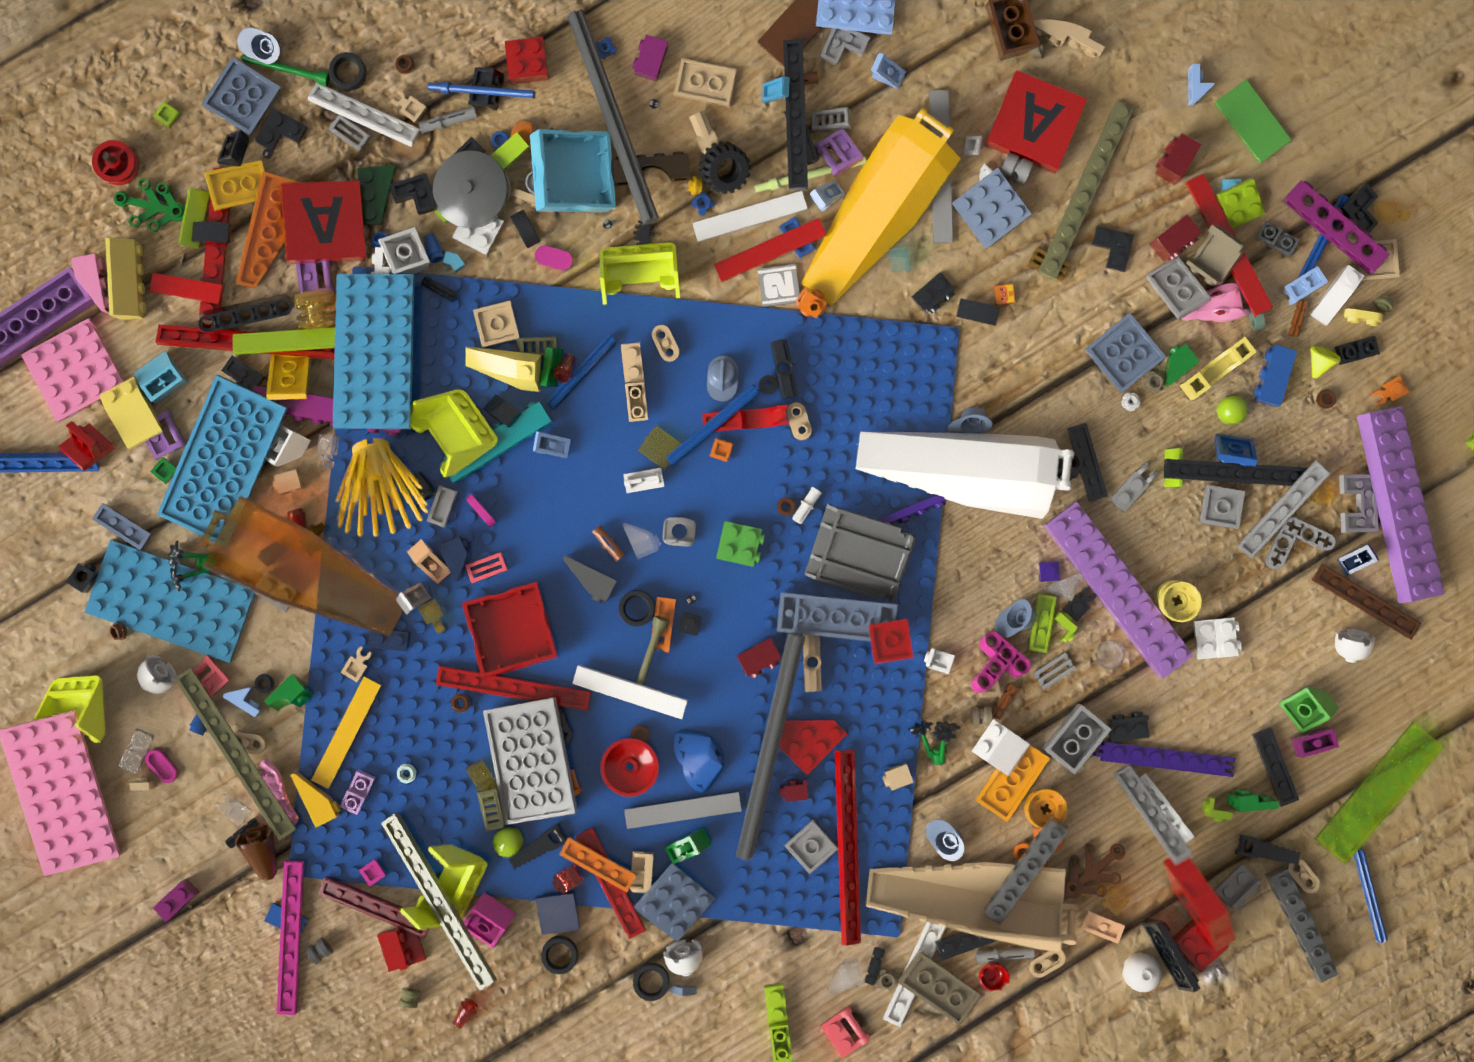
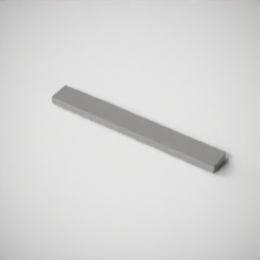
M949 90L929 91V113L947 127L950 126ZM930 125V131L932 133L937 135L939 138H941L944 135L942 132H940L935 127ZM949 138V140L946 142L949 146H950V138ZM951 178L932 202L933 243L953 242Z

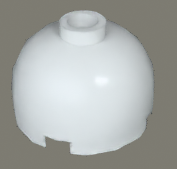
M1342 629L1336 631V651L1347 662L1356 663L1359 660L1366 659L1372 653L1375 645L1374 636L1371 639L1369 638V633L1356 629H1347V632H1341Z
M148 656L140 664L137 671V678L141 688L154 694L168 691L175 684L174 678L177 677L172 665L169 662L166 665L161 661L163 658L160 656Z
M686 939L673 942L666 947L667 951L663 953L668 968L671 972L678 975H691L702 963L703 951L700 942L692 940V943H685Z
M1137 952L1125 960L1122 975L1125 982L1132 989L1138 992H1149L1160 984L1162 969L1159 962L1152 955Z

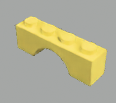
M1243 337L1179 386L1190 400L1196 399L1224 375L1242 364L1257 351L1247 338Z

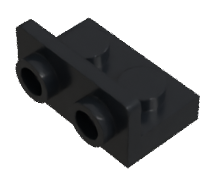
M475 67L472 86L502 88L504 83V74L495 68ZM470 93L468 104L474 107H486L497 111L500 96Z
M939 272L912 295L911 298L925 315L929 311L933 314L941 307L939 303L945 299L947 302L955 295L953 291L956 287L955 285L952 286L945 276Z
M1133 712L1129 717H1124V714L1112 715L1113 719H1107L1108 727L1112 729L1109 732L1111 743L1150 738L1147 721L1149 715H1143V712Z

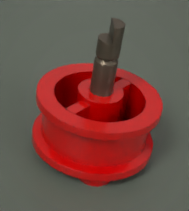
M108 140L101 143L95 149L92 156V166L95 173L111 185L121 186L128 184L138 174L140 163L136 152L121 141Z

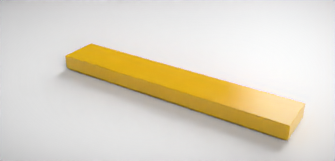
M365 676L363 677L311 779L312 781L327 789L331 787L382 686L381 684Z

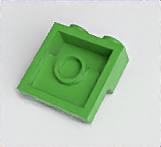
M724 521L716 559L754 567V563H759L761 553L757 552L758 545H763L765 534L761 533L762 529Z

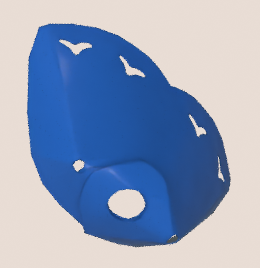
M688 730L676 732L673 744L674 753L677 760L683 765L684 777L695 791L703 794L711 788L723 770V750L714 739H710L712 737L705 733ZM716 748L719 750L720 756L715 754ZM680 750L685 752L684 758L682 757V753L680 752Z

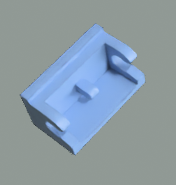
M1317 266L1286 285L1283 294L1289 296L1288 302L1292 305L1328 281Z

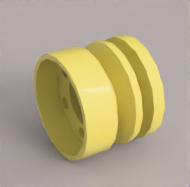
M1178 580L1165 581L1159 585L1153 599L1154 604L1165 618L1177 622L1190 621L1196 617L1202 604L1201 595L1197 588L1190 583ZM1173 597L1178 599L1177 603H1174V601H1172Z

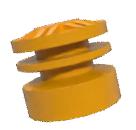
M1043 788L1035 790L1025 800V817L1030 824L1039 829H1042L1051 815L1061 822H1064L1067 817L1068 808L1066 801L1054 790ZM1046 803L1049 811L1042 814L1040 806H1045Z

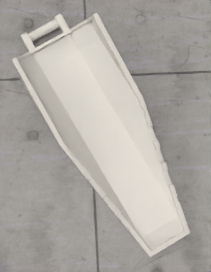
M860 432L856 469L894 482L898 481L907 484L911 488L916 487L925 490L926 493L943 496L944 499L965 506L1043 519L1049 510L1054 490L1071 489V482L1069 481L1074 451L1059 450L1055 439L1038 436L982 433ZM1058 458L1064 459L1062 481H1056Z

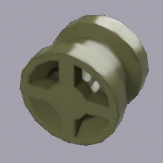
M402 988V998L399 999L398 1004L407 1008H417V997L420 996V991L413 988Z

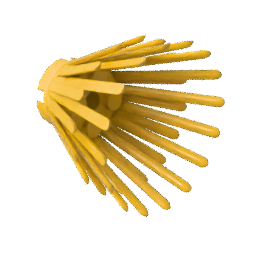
M373 438V444H367L366 439L352 447L353 455L336 502L340 500L344 490L338 515V527H340L343 523L351 492L345 528L346 533L350 531L355 503L359 500L358 536L363 535L364 515L368 514L369 496L373 535L375 537L379 536L377 508L378 513L383 514V504L390 532L395 534L396 529L387 494L390 496L393 508L396 511H400L405 526L408 529L411 528L393 478L406 502L412 508L416 518L422 521V517L401 478L422 510L428 513L424 506L427 505L410 479L418 488L422 489L418 483L419 481L393 453L389 442L384 439Z

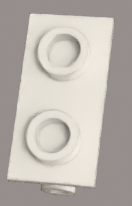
M661 468L623 474L626 493L664 487Z

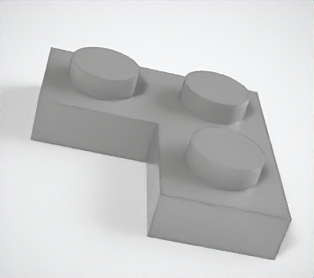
M832 28L819 58L837 66L844 49L862 56L870 37L857 31Z

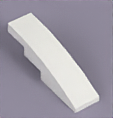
M1145 773L1140 779L1187 844L1195 836Z

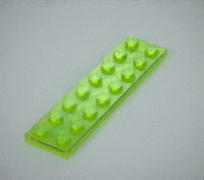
M1412 722L1314 839L1346 865L1444 747L1419 725Z

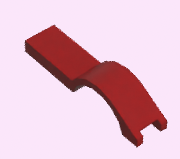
M788 405L739 410L714 432L790 424L786 418ZM719 412L703 413V425Z

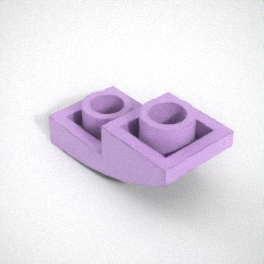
M358 769L340 807L358 815L376 777Z

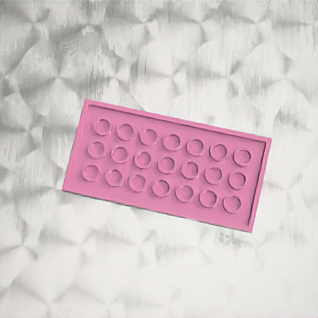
M76 710L0 729V740L44 876L116 858L121 855L83 732L75 726L78 721Z

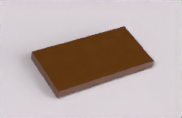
M795 0L757 41V44L783 67V40L802 39L804 49L823 28L816 26L818 0Z

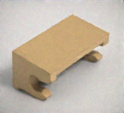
M633 851L631 871L637 875L630 886L631 892L646 893L651 888L654 852Z

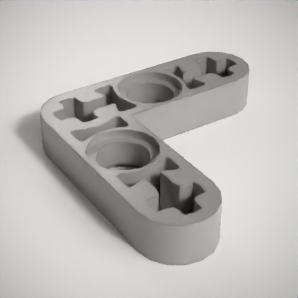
M1290 517L1278 530L1265 562L1271 569L1281 568L1289 555L1295 539L1323 551L1333 549L1336 541L1333 535L1297 518ZM1293 521V525L1297 528L1301 527V529L1299 531L1296 529H1291L1289 531V526H1287V523H1291ZM1307 528L1313 531V537L1309 540L1303 534ZM1318 537L1321 539L1328 538L1330 545L1323 546L1324 543L1316 539ZM1281 538H1285L1288 541V546L1284 549L1278 545V541ZM1276 549L1277 551L1284 552L1283 555L1279 554L1277 557L1279 564L1272 565L1273 561L1271 560V557H1276L1278 553L1274 552V550Z

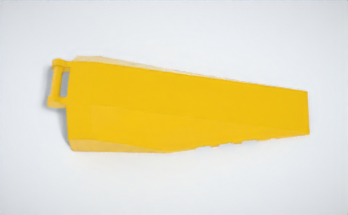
M925 108L919 111L915 119L898 115L854 179L826 233L827 236L824 237L801 282V285L804 287L806 286L813 291L815 289L821 291L827 304L830 306L838 301L862 275L872 268L893 245L916 225L960 165L961 158L946 143L955 130L950 126H945L928 114ZM925 120L944 135L939 138L920 124L921 121Z

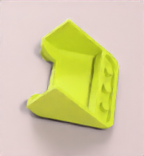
M457 389L416 400L412 404L411 428L418 433L429 430L448 458L440 467L444 477L455 475L497 444V436L471 398L463 390Z
M83 676L54 680L33 721L76 710L78 716L76 728L88 735L93 742H100L105 735L102 679L99 676Z

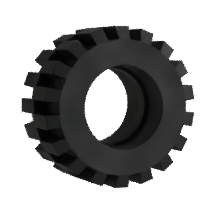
M719 141L718 145L716 143L711 144L712 148L707 147L705 155L703 153L701 155L703 160L699 161L701 178L719 193L727 194L728 191L734 193V189L740 190L742 188L741 185L747 183L746 177H750L748 170H751V165L748 164L750 160L746 156L747 154L728 141L726 143ZM732 159L731 170L724 176H718L717 168L723 160Z

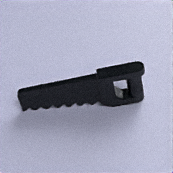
M559 823L534 842L509 859L512 867L516 870L522 864L526 865L527 861L531 862L537 856L540 857L542 853L546 854L547 851L555 850L563 845L568 839L560 829L561 825ZM554 832L560 842H553L548 834Z
M1240 835L1238 850H1235V854L1254 858L1260 857L1292 864H1298L1300 859V852L1296 853L1295 850L1290 851L1289 848L1285 849L1284 847L1279 848L1278 845L1274 846L1272 843L1262 842L1257 837ZM1247 840H1251L1253 844L1251 853L1245 852Z

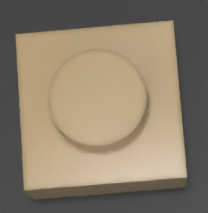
M148 777L136 778V781L130 783V791L151 790L155 788L154 780L148 781Z

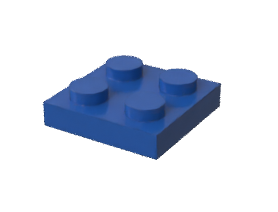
M1215 434L1214 444L1217 460L1224 463H1238L1243 466H1256L1258 459L1253 439Z

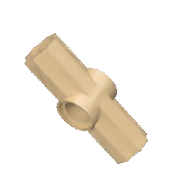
M705 111L692 115L689 119L695 131L699 149L705 155L707 147L712 148L711 144L716 143L718 145L719 142L714 130L710 127ZM724 160L719 164L717 170L725 166Z
M803 634L805 636L803 645L805 692L822 691L820 636ZM810 657H815L818 661L814 668H810L807 665V660Z

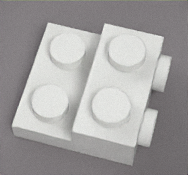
M1234 617L1193 621L1198 660L1239 656L1238 652L1242 649L1241 642L1236 637V633L1239 632V623L1235 621Z

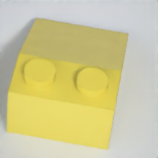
M134 377L99 395L107 414L129 450L163 432L149 398Z

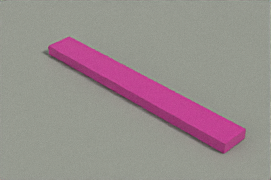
M284 860L276 1014L282 1015L297 1014L305 861Z

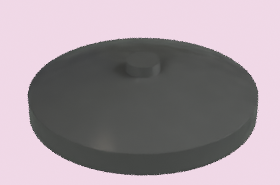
M462 151L452 155L439 167L433 181V198L438 211L446 220L463 228H479L491 223L501 214L508 199L509 184L502 166L489 155L479 151Z

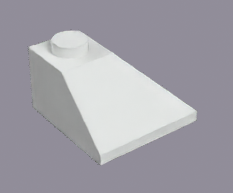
M281 424L266 461L279 467L301 458L308 449V444L311 440Z

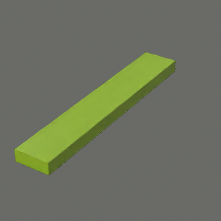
M516 132L490 157L495 159L505 171L530 146ZM438 209L435 210V213L440 217V219H441L444 223H447L448 220H446V219L441 215V213L438 211Z
M335 327L233 334L234 355L335 348Z

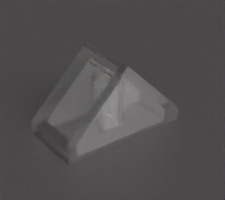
M1077 573L1043 587V590L1072 602L1082 579V574Z

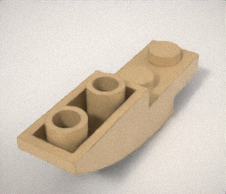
M1033 20L1038 37L1042 36L1053 46L1061 47L1064 41H1067L1069 46L1084 50V53L1092 58H1099L1105 46L1088 38L1092 31L1082 26L1061 20Z
M640 342L621 344L629 422L648 420Z

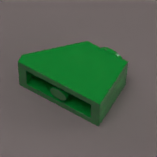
M1186 343L1182 346L1177 344L1170 350L1171 354L1166 360L1164 383L1166 387L1173 384L1200 362Z

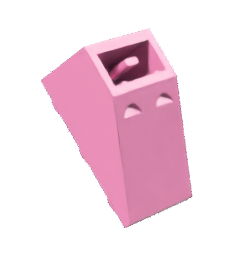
M96 254L71 258L74 276L100 310L109 314L107 261Z

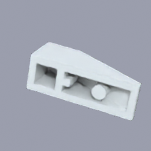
M1350 265L1343 267L1310 315L1327 326L1354 292L1364 275Z

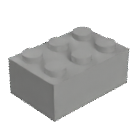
M1077 704L1043 745L1042 749L1071 773L1076 774L1112 729L1083 705Z

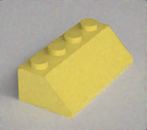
M105 238L109 314L120 320L144 319L143 313H146V305L143 302L142 294H145V286L141 275L144 274V268L140 261V256L143 255L142 246L133 239Z

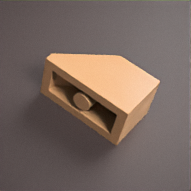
M422 539L407 551L414 563L437 584L451 573L448 566Z

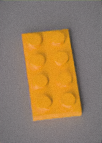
M1030 745L1010 776H1007L997 768L993 771L975 798V801L1008 822L1050 758Z

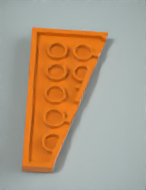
M262 172L235 284L253 289L256 288L267 268L285 243V227L280 193L281 183L303 182Z

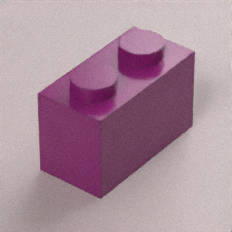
M647 34L644 40L641 39L638 47L640 55L639 58L635 57L632 66L635 69L636 76L657 82L668 49V41Z
M1329 727L1291 738L1295 754L1300 758L1339 747L1334 728Z
M186 878L160 900L153 909L167 922L200 892Z

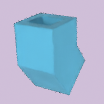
M446 251L443 260L445 265L452 266L456 273L466 266L458 254Z

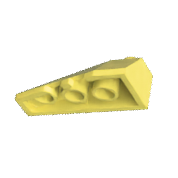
M466 347L467 367L520 390L541 391V355Z

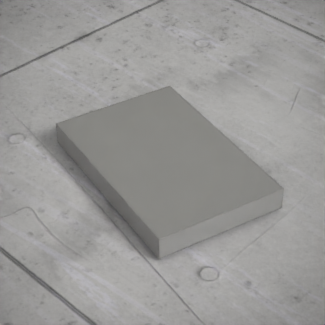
M1179 255L1172 261H1168L1146 275V279L1178 320L1211 301V296Z

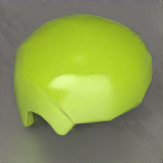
M1232 395L1222 398L1217 405L1216 412L1218 418L1223 423L1238 424L1247 417L1249 408L1244 398Z
M504 827L494 835L492 842L494 851L501 857H512L522 849L524 838L517 828Z

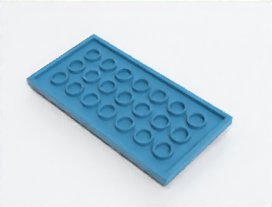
M337 274L333 396L334 429L411 430L415 275Z
M216 375L157 515L228 547L288 407L276 401L267 400V397L220 375Z
M110 540L84 613L113 623L119 621L127 628L231 663L255 596L254 589L208 573H201L179 582L181 589L178 592L173 585L174 580L170 577V568L175 569L177 575H184L197 571V569L179 563L174 568L173 565H169L168 559Z

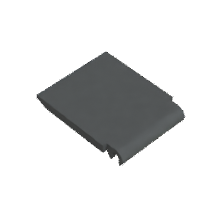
M827 503L804 575L874 599H878L879 596L882 599L886 597L891 599V602H895L917 537L901 531V526Z

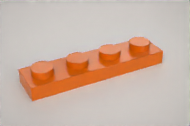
M571 837L568 838L559 854L625 892H628L637 875Z

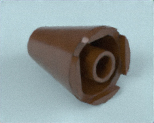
M265 824L257 825L246 829L247 833L244 835L238 834L235 838V845L258 878L265 881L273 879L277 874L274 832L271 827L268 828Z

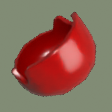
M989 962L979 971V982L984 989L989 991L1002 990V987L1010 982L1009 972L1005 966L998 962Z

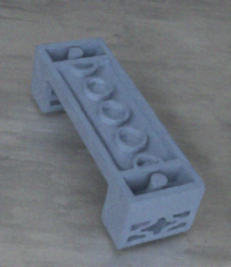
M780 593L777 631L871 641L868 625L896 621L897 605Z

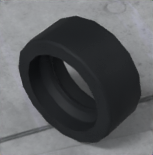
M343 52L332 59L329 64V75L338 88L344 91H353L364 84L367 78V69L359 56L350 52ZM344 61H352L359 68V75L353 82H343L337 76V68Z
M523 209L510 216L527 248L541 242Z
M640 590L626 593L621 598L618 606L619 615L622 620L634 627L649 623L655 613V603L652 597ZM633 597L643 598L648 604V612L642 619H632L626 613V604Z
M555 936L549 939L541 952V962L545 969L557 975L571 971L578 958L577 946L570 938L565 936ZM555 944L566 945L571 952L570 961L564 966H555L549 960V950Z
M649 962L641 965L633 977L635 993L645 1001L661 999L669 988L670 978L668 972L658 963ZM649 970L658 972L663 980L661 989L655 993L644 991L640 985L641 976Z

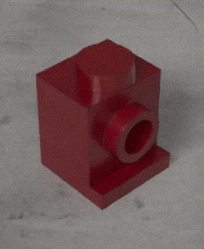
M802 779V783H799V780L787 781V784L780 786V796L784 797L785 802L808 800L807 780Z

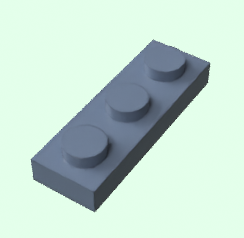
M105 503L101 504L92 520L139 550L144 549L153 535Z

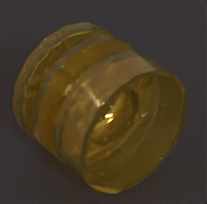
M315 290L293 296L295 309L304 311V313L296 316L297 320L302 321L297 324L299 330H315L335 326L336 318L331 317L336 316V311L328 310L329 307L336 304L334 291Z

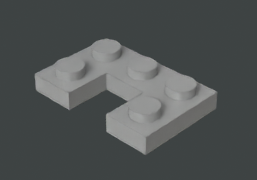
M1371 474L1339 475L1340 494H1356L1357 513H1340L1341 533L1379 532L1378 508L1371 482Z

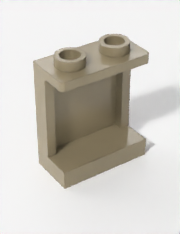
M1211 225L1208 229L1210 234L1194 257L1188 260L1186 264L1190 266V271L1197 275L1201 274L1205 277V282L1214 286L1223 284L1248 246L1219 225Z

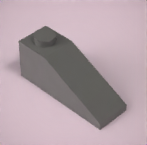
M564 555L563 560L588 593L593 595L591 599L602 603L603 600L607 602L617 580Z

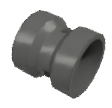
M323 937L317 940L314 946L310 945L305 949L310 960L316 965L322 961L324 956L328 957L333 953L330 944Z

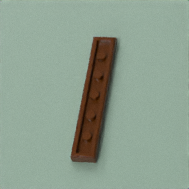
M1324 564L1319 566L1312 578L1313 582L1409 640L1413 639L1421 625L1417 620Z

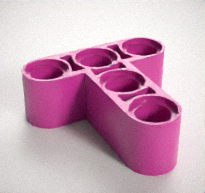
M989 632L980 639L979 646L990 658L973 678L971 686L975 692L983 693L995 684L1005 670L1013 677H1021L1029 672L1031 668L1030 661L998 633ZM987 638L993 641V646L988 644ZM1002 651L1007 653V659L1003 657ZM1017 663L1022 666V671L1017 669ZM991 665L996 667V673L991 670ZM979 679L984 680L985 687L980 685Z

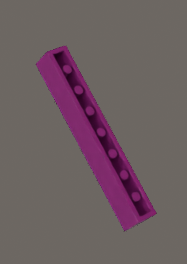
M254 386V392L267 397V388ZM307 394V399L273 400L288 407L284 418L290 415L294 416L293 420L305 422V418L312 419V423L323 425V422L326 421L331 422L330 426H333V398ZM405 429L367 430V432L379 434V430L386 431V435L398 437V433L404 434Z

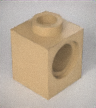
M295 469L274 475V489L281 495L305 489L300 470Z
M906 763L884 770L885 776H882L886 787L890 786L891 790L913 783Z

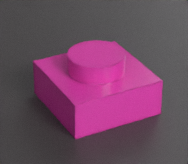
M374 859L359 870L369 886L387 875L377 859Z

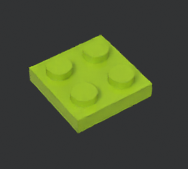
M1253 178L1216 193L1220 206L1232 229L1265 214Z

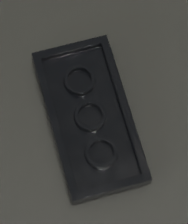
M1148 918L1142 921L1141 924L1178 989L1194 993L1201 989L1197 976L1188 967V960L1179 951L1178 942L1171 937L1169 933L1170 928L1167 923L1162 920Z

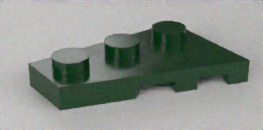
M396 165L357 168L358 181L360 182L363 226L382 225L389 191L391 190L389 184H392Z

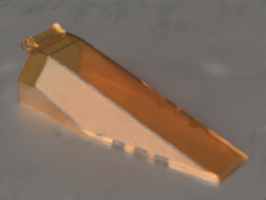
M242 496L239 497L229 516L217 510L213 511V518L202 538L196 543V545L210 551L202 566L203 568L273 601L386 636L391 635L403 611L396 601L398 595L370 576L358 565H355L343 554H340L313 532ZM219 521L226 522L214 545L209 544L208 542Z

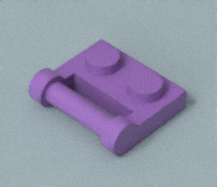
M843 128L814 146L817 153L822 155L832 169L831 172L834 177L840 176L845 170L863 160V155ZM828 146L832 147L842 163L838 165L826 149Z
M325 260L316 263L296 264L301 298L335 294L330 269L331 261ZM318 263H322L325 288L321 289L317 270Z
M170 410L157 415V419L159 422L165 421L176 443L171 445L164 431L147 440L146 443L155 460H159L187 445L186 440L182 439L171 418Z

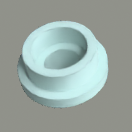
M403 764L397 770V777L403 783H410L416 778V769L411 764ZM405 770L410 771L409 777L404 776Z

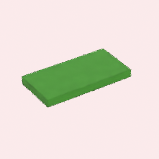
M1244 80L1214 103L1259 164L1291 141V138L1247 80Z

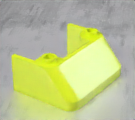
M666 242L608 247L600 251V283L603 304H607V294H617L622 289L623 284L660 281V286L666 290L675 288L676 298H680L675 244Z
M454 845L429 847L428 850L445 866L438 880L461 919H463L485 873L487 862L482 857ZM423 894L418 898L416 906L401 908L400 910L418 930L442 927Z

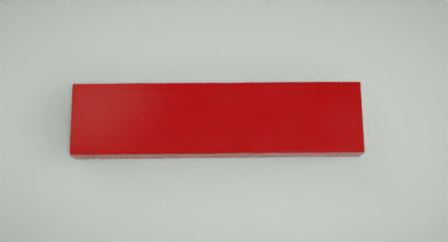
M152 273L149 292L221 305L225 286Z

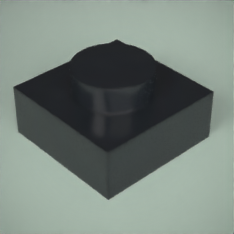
M683 613L679 632L697 636L702 617Z

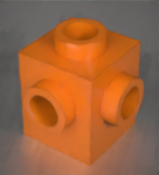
M806 286L795 301L797 308L801 309V313L809 318L813 316L817 319L819 314L822 315L827 308L824 294L817 289L813 291Z

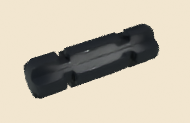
M425 276L421 282L422 286L430 288L431 291L446 297L451 302H454L457 297L455 291L449 290L448 287L433 281L428 276Z
M255 818L247 822V825L242 826L233 836L225 840L226 845L230 849L235 847L237 835L240 833L241 835L246 834V829L260 825Z
M875 947L872 954L874 957H871L867 971L869 974L865 978V983L869 985L876 984V975L879 974L882 964L881 957L883 958L885 954L883 948Z

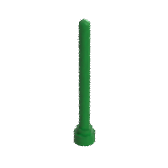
M244 54L241 55L243 62L314 79L319 85L326 87L330 83L329 71L321 70L314 72L278 62L266 64L249 58Z

